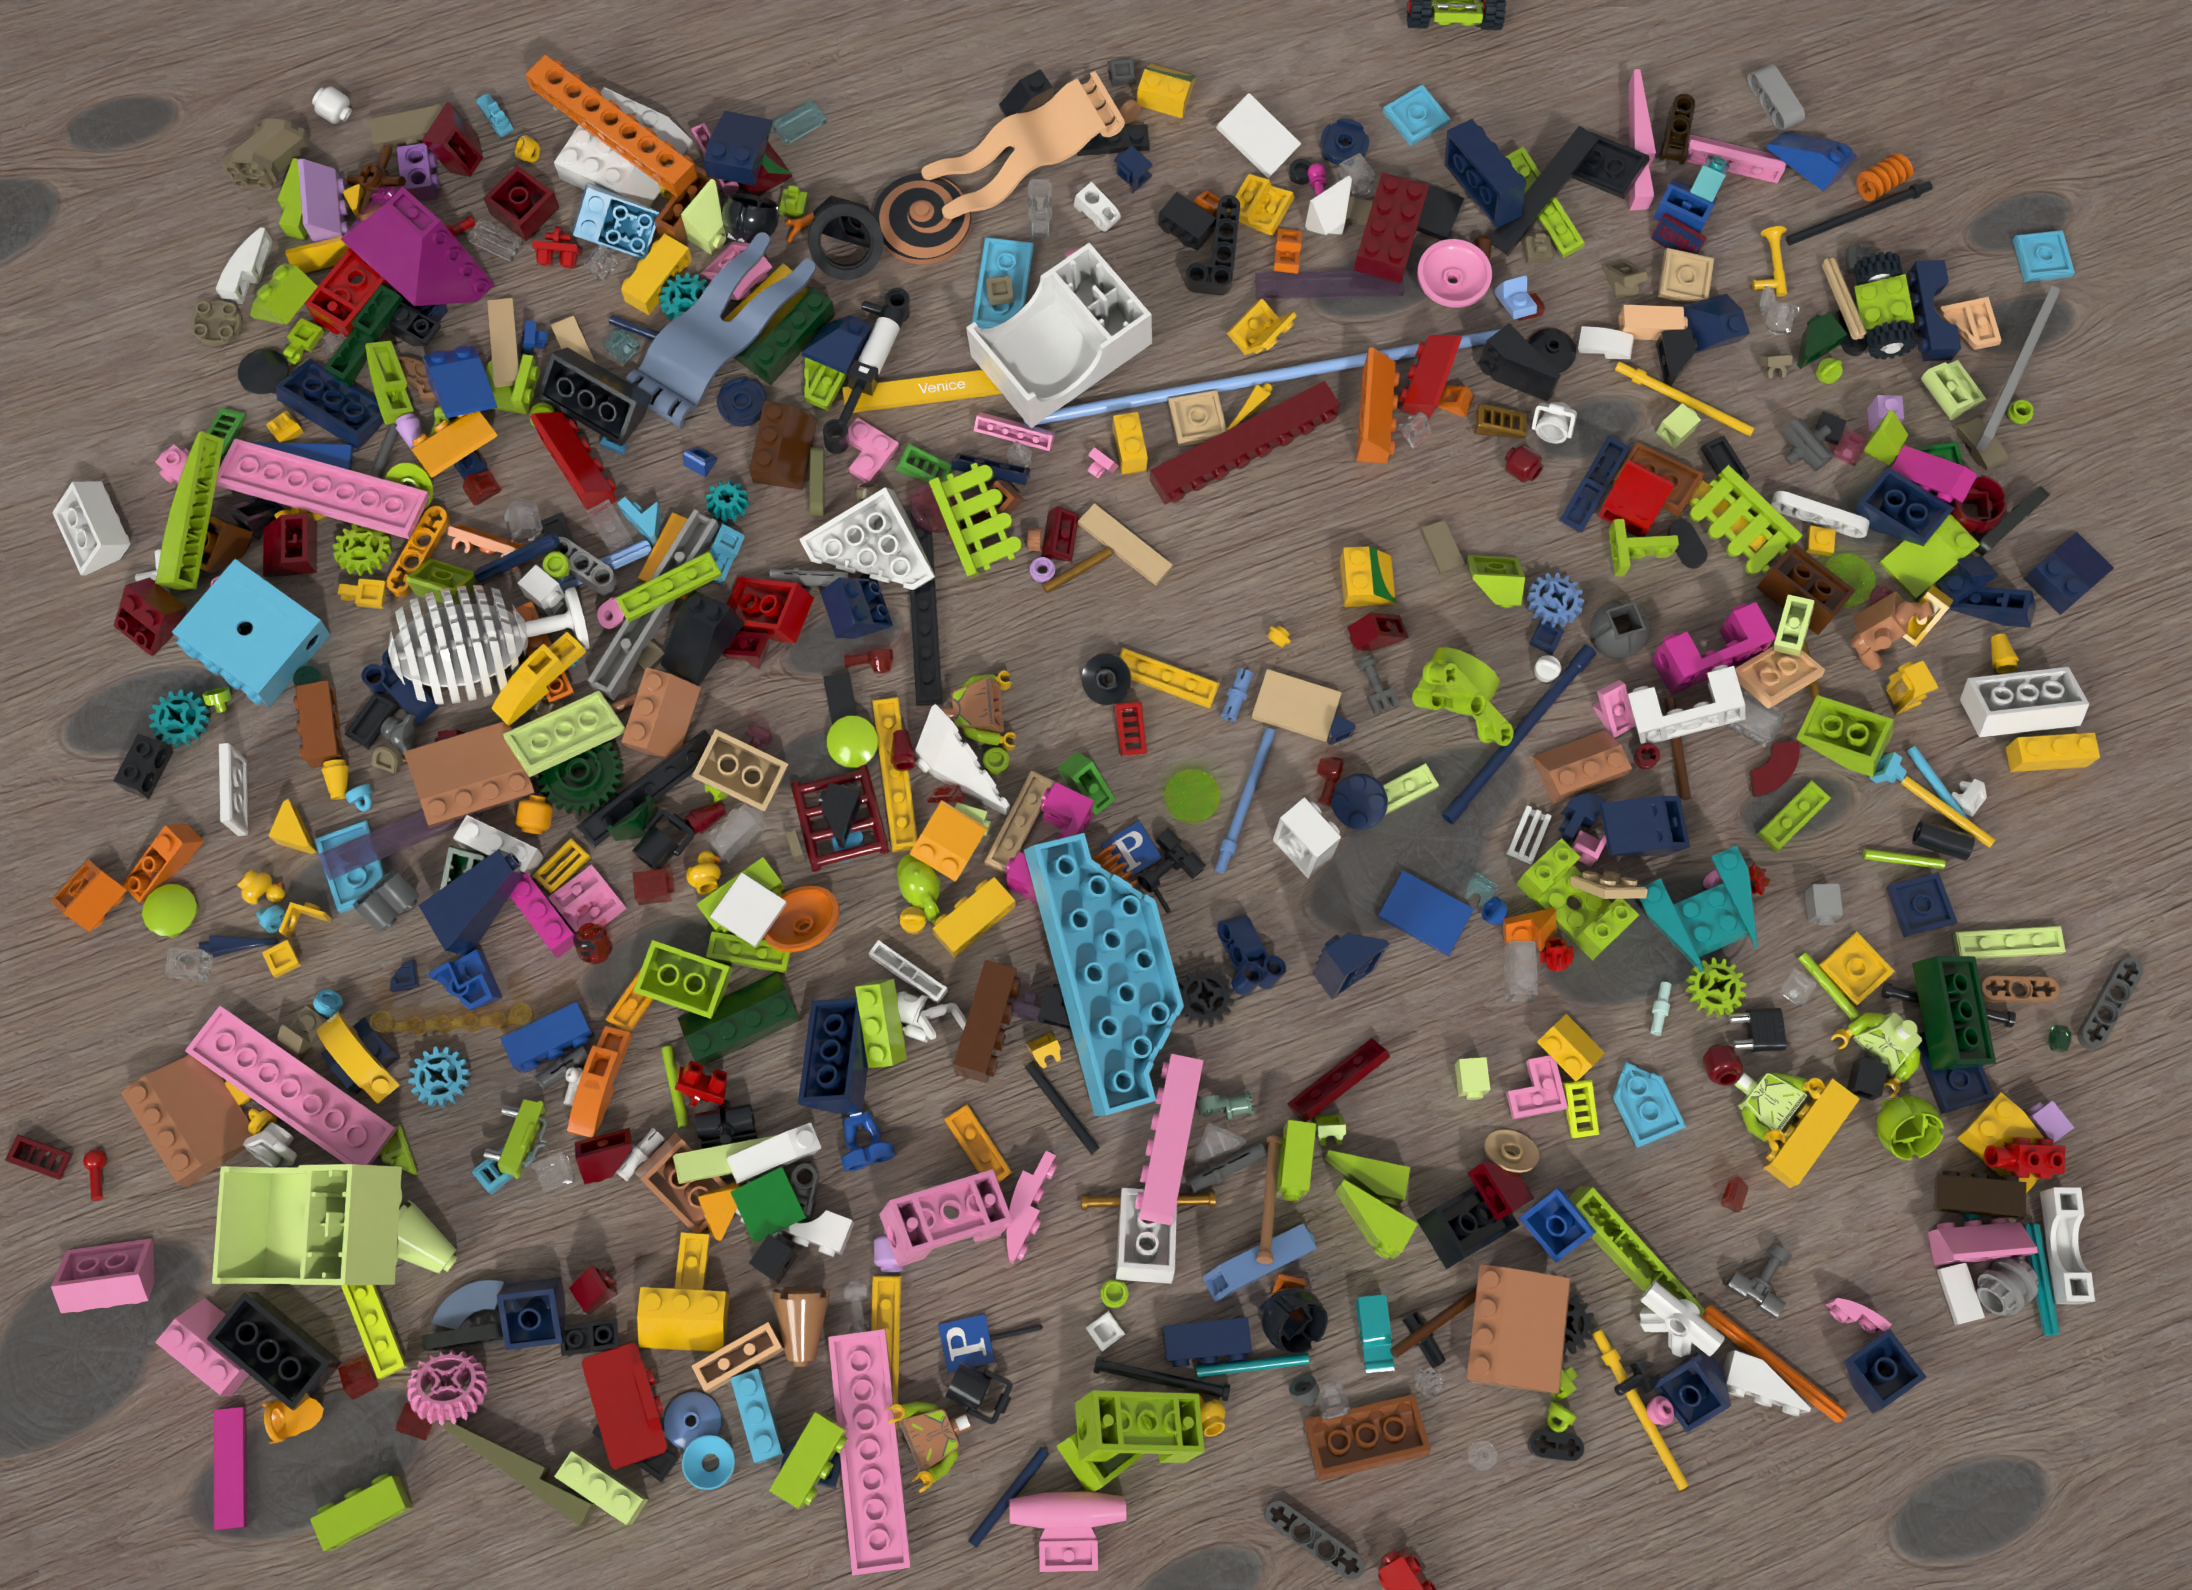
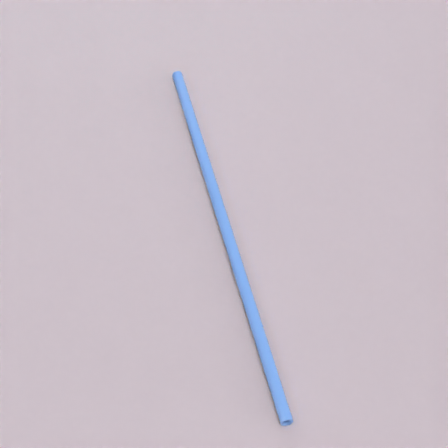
M1501 329L1460 336L1462 340L1458 349L1484 345L1491 336ZM1419 344L1385 349L1379 352L1393 361L1417 357L1415 353ZM1367 353L1062 407L1037 425L1167 402L1168 398L1213 390L1223 392L1256 386L1257 384L1262 385L1362 367L1365 364Z

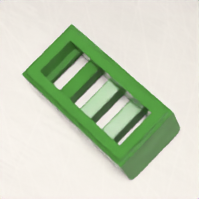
M220 408L206 433L224 439L222 459L225 458L234 439H238L247 416L245 413ZM228 416L236 419L234 422L225 420V417ZM222 425L230 426L231 428L228 430L221 427ZM219 433L226 434L225 437H221L218 435Z
M908 443L896 471L929 483L930 480L937 478L935 476L939 468L944 470L940 477L943 482L948 480L946 475L951 474L953 469H951V464ZM910 457L915 459L912 465L908 463ZM920 461L924 462L922 469L917 468ZM929 465L934 466L931 474L926 472Z

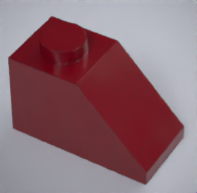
M1369 613L1347 627L1351 643L1356 650L1373 651L1409 638L1400 615Z
M630 1127L575 1142V1159L584 1185L601 1182L613 1177L632 1150Z
M1487 1160L1467 1172L1497 1221L1534 1199L1519 1174L1507 1171Z

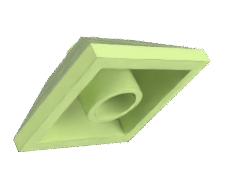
M710 179L682 212L681 217L688 241L712 255L724 245L727 237L716 182Z

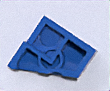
M476 949L454 962L448 961L428 973L431 979L440 982L446 987L448 993L457 996L461 1003L469 1010L484 1007L503 998L482 950Z

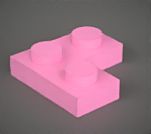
M857 417L848 429L849 444L860 450L861 453L849 467V472L864 482H873L899 449V443Z
M1550 1055L1528 1059L1526 1064L1532 1087L1512 1090L1506 1093L1512 1120L1566 1110L1568 1106L1557 1062Z

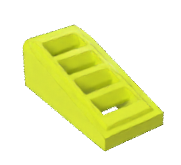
M1592 1080L1563 1081L1562 1086L1568 1106L1565 1111L1571 1138L1599 1135ZM1574 1089H1583L1581 1094L1572 1093ZM1585 1099L1586 1104L1574 1106V1101ZM1587 1111L1588 1115L1576 1117L1575 1112ZM1589 1122L1590 1127L1577 1128V1123Z

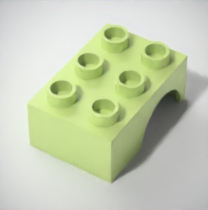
M359 1164L299 1165L297 1168L221 1167L212 1284L395 1285L396 1263L399 1256L397 1239L399 1206L402 1201V1167Z

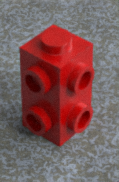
M1406 1548L1400 1552L1394 1549L1381 1558L1383 1562H1381L1378 1569L1380 1573L1378 1578L1385 1590H1437L1430 1580H1425L1420 1572L1422 1570L1420 1562L1414 1554L1410 1555Z

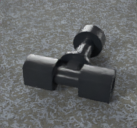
M1170 828L1163 831L1156 840V843L1166 852L1164 853L1165 860L1153 871L1146 869L1138 876L1140 885L1149 893H1152L1160 886L1159 879L1172 868L1175 870L1182 868L1194 879L1206 866L1194 852L1188 854L1180 846L1182 840Z

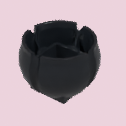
M740 192L728 194L722 209L723 223L728 231L727 237L744 243H751L754 237L761 232L768 234L770 237L775 232L779 222L778 204L768 198L759 200L758 195Z
M1283 1285L1259 1307L1262 1311V1329L1266 1337L1277 1349L1288 1354L1298 1355L1311 1350V1342H1319L1326 1331L1328 1323L1327 1312L1324 1310L1321 1302H1319V1299L1306 1289Z

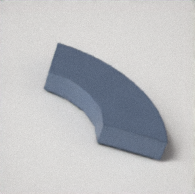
M482 1280L459 1288L441 1304L431 1323L457 1330L462 1329L465 1322L475 1313L484 1310L497 1311V1294L506 1283L497 1280Z

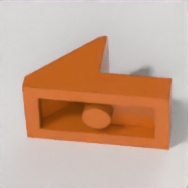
M1555 908L1503 919V938L1507 947L1533 941L1541 952L1546 947V941L1553 938L1557 933Z

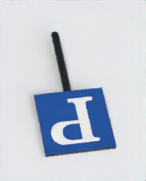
M1140 821L1101 843L1103 849L1111 845L1116 846L1111 854L1120 853L1122 855L1117 863L1126 862L1127 866L1123 872L1132 871L1131 877L1140 872L1143 873L1146 868L1163 859ZM1157 888L1153 891L1165 912L1170 913L1169 906Z
M985 1314L939 1324L947 1373L957 1371L961 1362L970 1367L995 1363L991 1341L1042 1330L1043 1326L1039 1324L989 1335Z

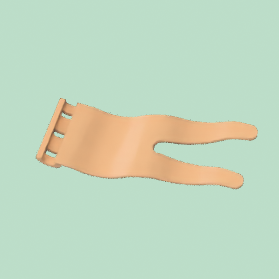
M1096 71L1090 73L1091 78L1085 84H1081L1078 78L1067 83L1051 100L1041 107L1004 118L993 127L981 144L968 154L956 158L938 160L924 166L921 173L922 177L926 180L950 174H967L989 165L1006 147L1012 146L1015 149L997 176L988 185L976 192L962 195L943 206V216L946 219H953L968 212L992 208L1006 199L1020 181L1032 170L1041 166L1053 165L1072 157L1099 133L1104 137H1112L1118 134L1123 129L1125 121Z

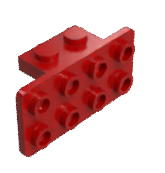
M629 1343L619 1348L584 1358L581 1365L611 1468L615 1470L665 1453L667 1444L659 1414L664 1412L659 1395L653 1397L650 1387L656 1385L651 1368L645 1370L637 1344Z

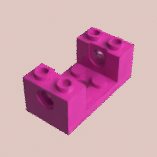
M1757 602L1748 606L1746 603H1743L1731 610L1732 614L1724 620L1726 624L1719 630L1726 642L1724 649L1716 652L1714 649L1701 656L1688 632L1680 635L1675 632L1663 639V644L1656 649L1657 652L1651 660L1670 695L1707 680V673L1712 672V669L1717 666L1727 665V667L1734 666L1735 668L1767 650L1776 639V636Z
M1057 782L1054 783L1052 789H1046L1041 799V803H1043L1041 810L1044 811L1043 820L1061 828L1058 839L1085 832L1093 816L1094 800ZM1018 852L1015 859L1010 858L1005 868L1007 888L1038 903L1025 854Z

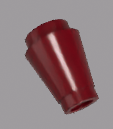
M897 730L893 733L890 762L895 770H910L914 768L917 758L909 732L907 730Z
M720 801L690 810L684 819L688 822L687 826L693 830L695 835L698 833L703 834L725 816L726 811Z

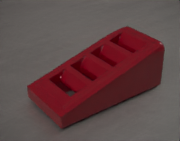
M17 1134L5 1161L61 1180L73 1154ZM25 1145H30L24 1160H20L19 1157ZM36 1148L41 1149L35 1163H29ZM46 1152H50L51 1155L45 1168L40 1167ZM57 1155L62 1156L56 1172L51 1171L50 1169Z

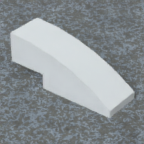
M260 227L249 236L228 261L216 286V291L223 301L243 304L249 284H260L273 242L265 228Z

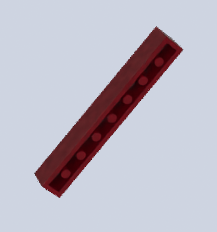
M1323 381L1151 469L1149 481L1164 505L1171 501L1176 503L1183 499L1185 494L1193 490L1199 491L1203 489L1208 482L1214 479H1223L1231 470L1235 468L1242 469L1251 460L1267 456L1274 448L1290 444L1295 437L1301 434H1310L1322 423H1331L1338 416L1340 403L1327 383Z

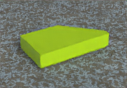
M399 1125L396 1127L397 1131L380 1152L382 1162L391 1166L402 1167L403 1171L417 1175L419 1172L403 1127Z

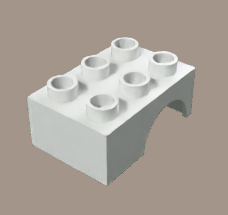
M1087 243L1041 275L1039 286L1033 297L1012 318L989 329L978 328L975 322L966 327L971 357L1030 428L1036 426L1152 344V314L1090 243Z

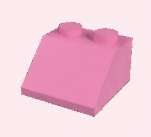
M733 242L700 273V276L710 284L721 269L742 253L750 243ZM764 256L742 279L730 299L742 300L746 298L751 292L750 289L755 284L766 279L768 276L767 272L772 266Z

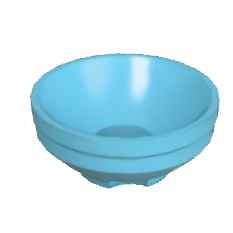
M713 1435L702 1436L692 1441L686 1448L682 1458V1470L687 1481L703 1490H713L724 1485L731 1478L735 1468V1455L732 1447L724 1439ZM709 1454H715L719 1458V1467L713 1472H708L703 1467V1459Z

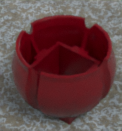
M1985 475L1975 479L1963 503L1953 499L1951 503L1946 502L1954 507L1951 515L1969 534L1972 532L1980 534L1991 530L2003 518L2007 503L2003 502L2006 494L2001 485ZM1962 504H1977L1978 517L1967 516L1963 512Z

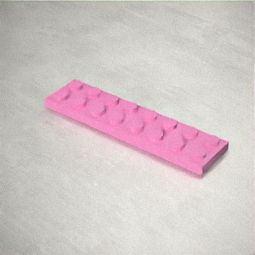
M234 439L218 470L216 486L407 539H410L430 497L428 491L239 439Z
M222 1006L217 1008L185 1050V1052L344 1164L371 1165L397 1131L396 1127Z
M886 1329L828 1337L836 1420L839 1424L849 1429L846 1434L849 1440L840 1453L852 1576L911 1568L896 1423L889 1424L887 1422L894 1419V1412L891 1409L885 1411L886 1407L894 1404Z

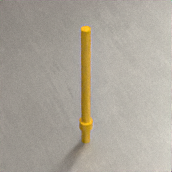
M1620 361L1615 368V371L1631 378L1632 382L1638 385L1642 383L1749 437L1754 431L1755 427L1647 375V372L1640 368L1636 370Z
M1602 1329L1592 1333L1602 1352V1360L1606 1366H1610L1617 1381L1621 1383L1629 1377L1619 1361L1621 1359L1616 1348L1613 1349ZM1634 1388L1625 1395L1680 1491L1688 1487L1689 1484L1655 1423L1648 1417L1647 1409Z

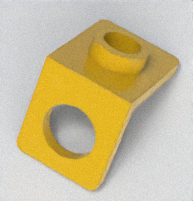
M290 902L279 932L285 937L291 938L300 914L331 922L332 918L325 912L320 911L321 908L317 905L305 902L304 906ZM292 917L291 923H290L289 927L287 928L288 922H289L290 918Z

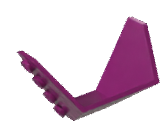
M403 186L378 187L370 195L373 200L365 207L341 238L348 247L414 306L478 302L495 285L442 221Z

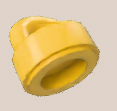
M523 135L516 144L515 156L520 160L534 163L540 157V146L535 139Z
M908 907L900 914V925L906 933L918 934L926 927L925 913L919 907Z
M253 1108L248 1112L249 1119L251 1120L248 1130L253 1135L262 1132L270 1122L277 1123L276 1115L269 1110L259 1112Z

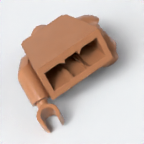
M1895 591L1853 616L1858 632L1852 638L1851 647L1856 648L1864 666L1869 667L1872 671L1876 670L1884 662L1877 651L1889 648L1892 642L1907 633L1909 621L1913 615L1917 616L1918 620L1921 621L1934 613L1928 602L1923 604L1905 602Z

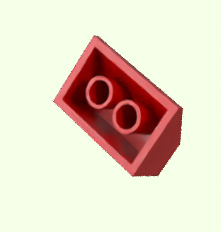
M1429 335L1425 342L1420 341L1415 356L1419 357L1417 364L1411 365L1407 378L1411 381L1408 388L1403 387L1399 397V401L1403 402L1400 411L1427 421L1439 404L1462 337L1458 335Z

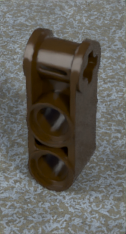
M1679 94L1675 97L1669 110L1664 139L1659 154V160L1661 161L1669 159L1678 161L1680 165H1683L1686 160L1695 109V100L1689 94Z

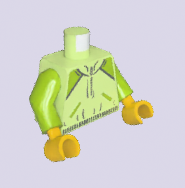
M1867 1012L1847 1025L1848 1029H1837L1831 1041L1836 1037H1842L1844 1041L1839 1044L1838 1049H1843L1847 1046L1850 1037L1855 1035L1853 1039L1870 1056L1877 1057L1881 1063L1889 1065L1887 1073L1890 1076L1894 1074L1895 1077L1886 1080L1884 1088L1887 1085L1893 1088V1094L1889 1097L1893 1098L1900 1091V1083H1905L1920 1065V1050L1917 1047L1922 1042V1038L1917 1034V1025L1911 1020L1904 1021L1897 1013L1892 1012L1884 1015L1882 1013Z
M1744 1072L1734 1084L1746 1094L1738 1106L1742 1110L1741 1115L1747 1131L1765 1142L1768 1141L1769 1147L1773 1151L1779 1149L1775 1140H1781L1783 1143H1786L1785 1135L1781 1129L1807 1095L1804 1092L1808 1091L1812 1098L1818 1099L1821 1095L1813 1089L1815 1087L1825 1088L1822 1080L1819 1078H1812L1808 1081L1802 1077L1775 1072L1771 1074L1766 1073L1757 1081Z

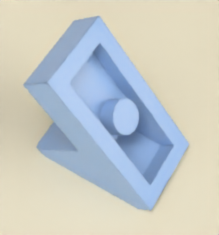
M1526 275L1506 280L1494 290L1495 296L1513 320L1537 313V305L1527 293Z

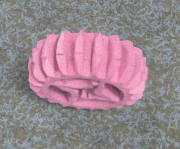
M453 1349L449 1354L444 1355L440 1350L438 1357L434 1358L428 1355L427 1363L419 1361L418 1370H412L411 1379L408 1380L407 1397L408 1401H410L411 1409L418 1413V1417L421 1420L427 1417L430 1424L439 1420V1424L443 1427L446 1420H451L455 1425L456 1418L461 1417L467 1420V1412L476 1413L477 1405L483 1404L484 1395L487 1394L488 1388L486 1384L487 1375L481 1362L477 1363L474 1355L467 1358L464 1350L459 1355H456ZM468 1379L470 1381V1385L467 1388V1390L464 1391L462 1387L464 1386V1382ZM432 1384L431 1392L426 1395L424 1392L427 1386Z

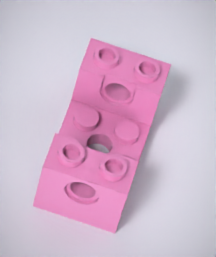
M993 1169L889 1200L879 1214L898 1267L925 1259L934 1248L969 1237H973L975 1243L999 1236L1013 1222ZM944 1207H953L957 1212V1218H947L943 1212Z

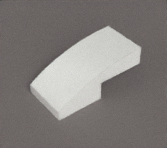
M1582 326L1578 350L1579 353L1604 354L1606 359H1631L1634 335L1613 329Z

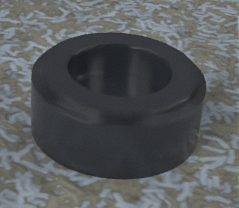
M1305 159L1293 161L1289 168V178L1291 181L1299 185L1310 182L1307 171L1312 164Z

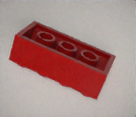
M562 412L531 414L530 418L541 441L589 515L592 516L615 503L617 500L613 492L617 489L610 477L606 479L603 477L601 472L604 469L597 457L594 459L590 457L589 452H591V449L584 438L579 440L576 433L579 431L571 418L566 420Z

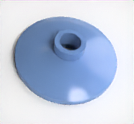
M688 1392L678 1396L671 1402L664 1416V1429L668 1439L673 1445L682 1450H686L689 1444L699 1437L706 1435L718 1436L722 1424L721 1412L717 1403L708 1395L700 1392ZM693 1415L696 1417V1424L689 1427L686 1420L689 1416Z

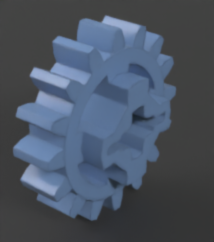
M1557 572L1554 578H1551L1549 573H1546L1543 579L1538 577L1535 583L1531 585L1530 593L1526 598V601L1530 602L1528 610L1536 611L1533 618H1543L1541 621L1543 625L1547 621L1551 622L1552 628L1555 627L1557 622L1562 627H1565L1567 622L1573 623L1581 613V607L1584 603V599L1580 598L1583 591L1575 589L1578 583H1569L1568 575L1561 579L1560 574ZM1544 589L1542 597H1539L1540 592ZM1571 603V608L1567 611L1566 608Z

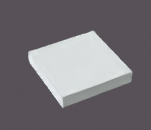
M741 873L710 918L756 948L783 911L787 902Z

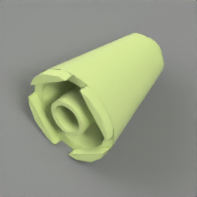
M408 1200L406 1206L403 1205L399 1210L398 1258L438 1274L442 1270L448 1272L458 1259L454 1256L457 1250L417 1205Z

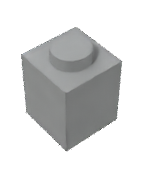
M1812 884L1805 890L1808 922H1818V925L1821 926L1832 925L1834 921L1843 915L1839 884Z

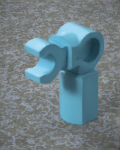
M490 94L482 95L477 99L476 102L479 109L500 138L514 131L509 119L500 110L497 102L493 100Z

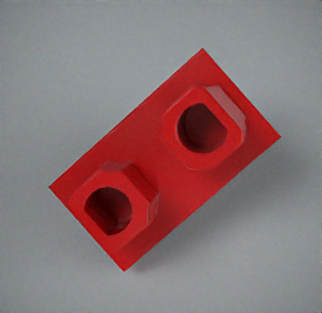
M556 226L554 233L546 232V240H553V242L533 240L532 248L536 250L537 264L541 266H552L553 254H561L560 266L575 269L578 256H582L583 249L579 248L577 244L563 243V241L571 242L572 236L564 234L562 226Z
M690 1061L686 1067H679L675 1090L689 1096V1105L696 1107L699 1100L707 1103L711 1101L722 1105L725 1100L727 1073L717 1069L713 1071L711 1076L703 1074V1066L700 1063Z

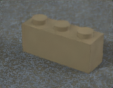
M438 104L368 119L373 145L378 155L380 156L383 145L393 148L390 156L392 157L397 154V147L424 143L422 139L443 109L442 105Z

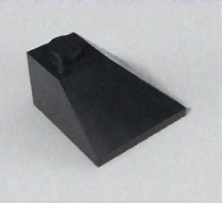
M831 195L813 211V214L815 216L822 208L831 203L849 200ZM837 217L831 220L822 232L824 235L867 248L870 246L868 229L861 221L854 217Z

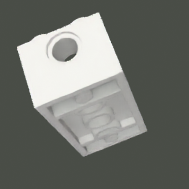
M1717 666L1712 669V672L1707 673L1712 704L1701 702L1694 705L1693 709L1685 711L1683 709H1674L1667 712L1666 716H1662L1654 687L1641 686L1635 688L1633 693L1628 694L1640 744H1653L1746 720L1745 703L1734 666Z

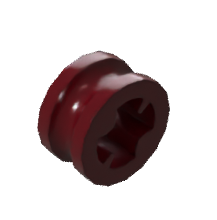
M1651 743L1642 744L1634 754L1636 765L1642 769L1653 768L1660 759L1659 749ZM1648 751L1652 754L1650 758H1653V760L1645 761L1642 757Z

